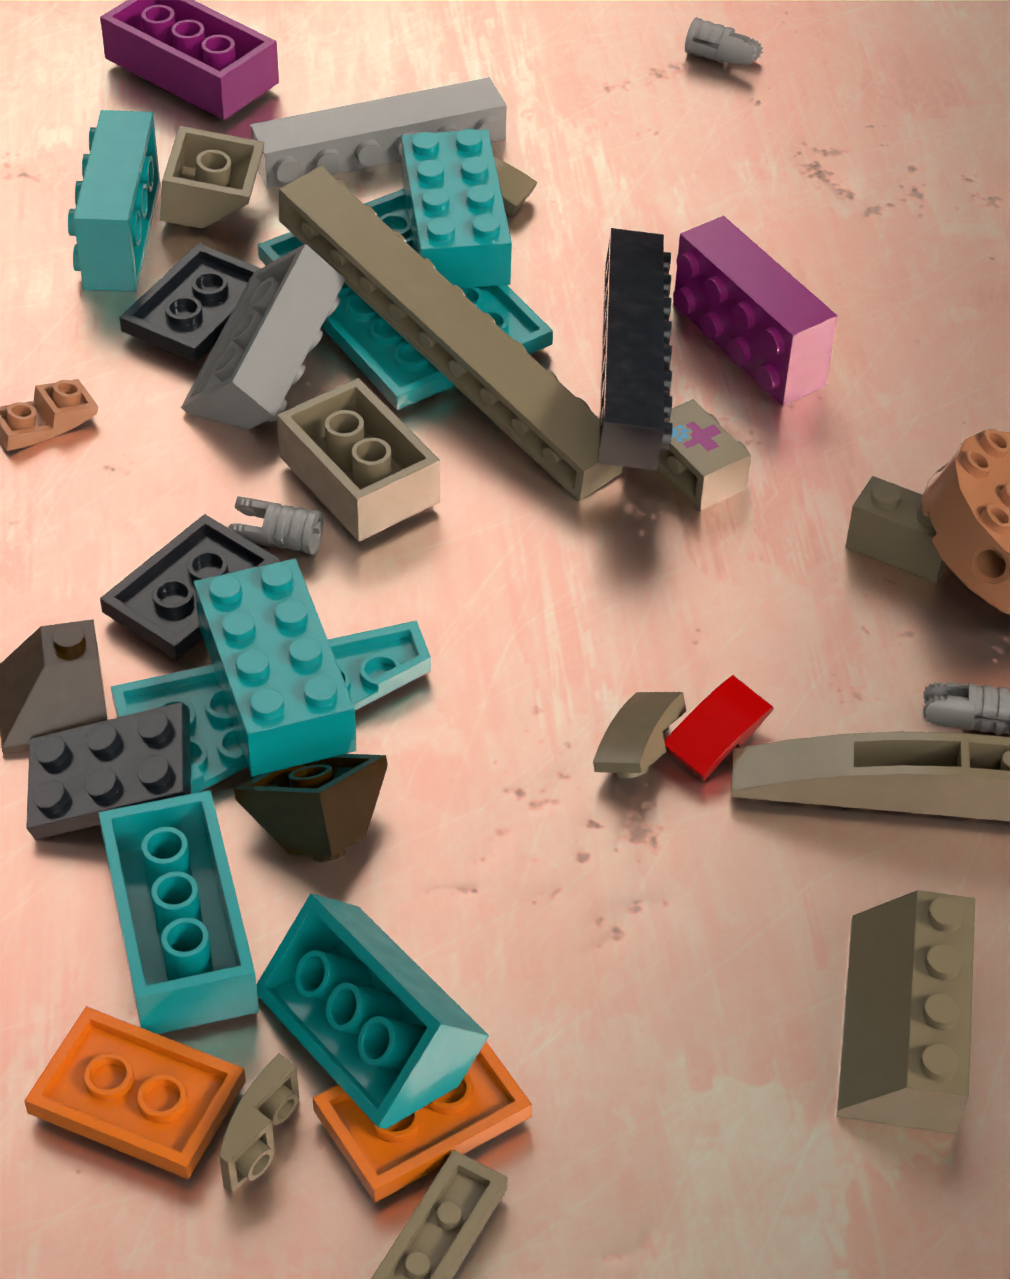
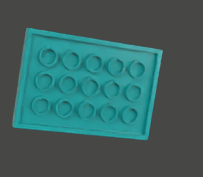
M404 188L364 203V205L367 204L372 207L377 216L393 231L399 232L407 244L414 249ZM291 232L258 244V256L266 266L304 244ZM344 282L337 295L340 298L337 308L325 319L321 327L396 410L455 386ZM508 285L461 288L466 297L482 312L491 315L497 326L513 340L519 341L525 347L528 354L553 345V330Z

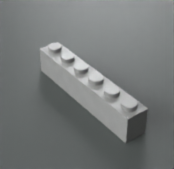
M488 77L250 124L251 140L264 142V150L258 171L266 188L289 184L320 166H323L331 175L402 161L401 135L417 134L420 132L436 133L461 131L464 129H488L491 143L506 140L507 105L491 78Z

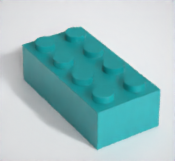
M101 110L97 126L91 127L89 130L90 154H83V181H76V209L70 208L68 212V233L70 236H76L77 242L73 249L74 271H81L83 290L137 292L161 183L153 112Z
M464 129L461 131L436 133L420 132L417 134L401 135L402 180L414 250L423 258L429 259L436 270L452 285H457L460 288L511 285L512 241L488 129Z
M296 558L194 581L198 625L251 777L357 751L355 707Z
M211 790L98 812L140 1027L156 1034H162L258 1013L259 1005L255 970Z

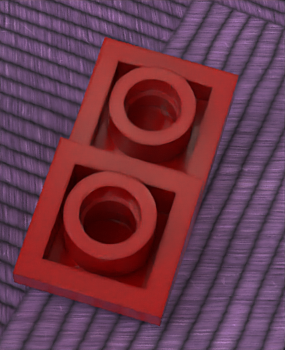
M732 675L690 712L664 740L666 751L704 782L735 746L740 748L774 708Z

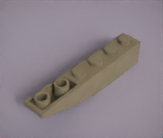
M900 731L818 736L733 748L731 797L1010 821V737L951 732Z

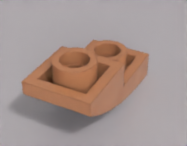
M79 379L60 380L55 383L36 385L33 401L16 402L0 406V442L6 451H11L49 440L79 426L96 415L98 405Z

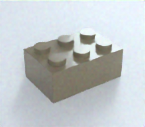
M359 378L277 414L280 458L359 542L440 503V459Z

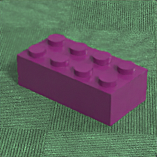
M126 0L100 16L105 59L223 120L279 83L276 40L195 0Z
M724 215L680 233L678 256L676 258L675 291L673 292V304L682 315L688 317L702 330L709 340L717 344L731 358L733 363L745 370L759 384L762 390L768 392L782 406L826 387L838 315Z

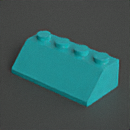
M310 893L256 984L257 996L378 1128L387 1129L458 1087L489 1037L359 906Z

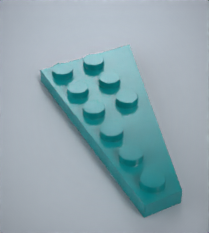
M417 620L328 639L355 710L431 671V656ZM213 665L111 686L117 718L182 702L190 713L191 794L198 793L248 767Z

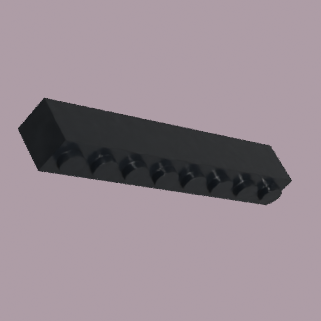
M611 228L604 275L598 441L599 464L657 471L660 451L669 452L673 428V423H670L672 396H669L672 382V370H669L672 355V345H669L672 321H669L672 298L669 297L671 287V275L669 274L671 252H664V234Z

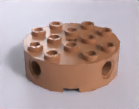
M988 429L963 440L952 459L938 469L929 479L921 498L923 516L930 518L937 532L931 540L941 559L968 589L1001 612L1010 615V432Z

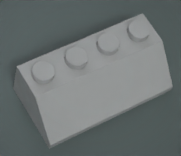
M307 244L255 271L180 408L191 415L247 430L266 421L269 423L275 421L277 414L282 413L286 408L287 401L284 398L290 387L304 373L305 366L302 363L305 357L322 338L323 332L320 328L325 319L337 308L340 302V298L337 295L346 279Z

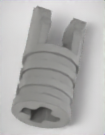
M697 17L692 21L685 41L686 53L695 54L702 58L705 57L712 61L715 60L722 64L727 61L746 66L760 58V54L763 53V47H761V43L758 40L756 41L754 38L750 39L748 36L735 33L734 28L724 27V25L714 24L711 21H704Z
M237 496L235 509L244 515L264 519L263 525L258 527L231 523L228 526L229 529L257 545L277 546L281 549H291L297 552L304 551V553L311 555L316 553L323 532V514L321 511H309L305 508H294L288 505L282 506L280 503Z
M934 682V684H929L928 687H925V691H923L925 703L924 718H927V722L937 724V726L941 724L945 727L962 728L965 731L976 730L982 733L993 732V734H1008L1010 736V689L1006 687L994 688L988 685L977 686L970 683L968 685L942 684V682Z

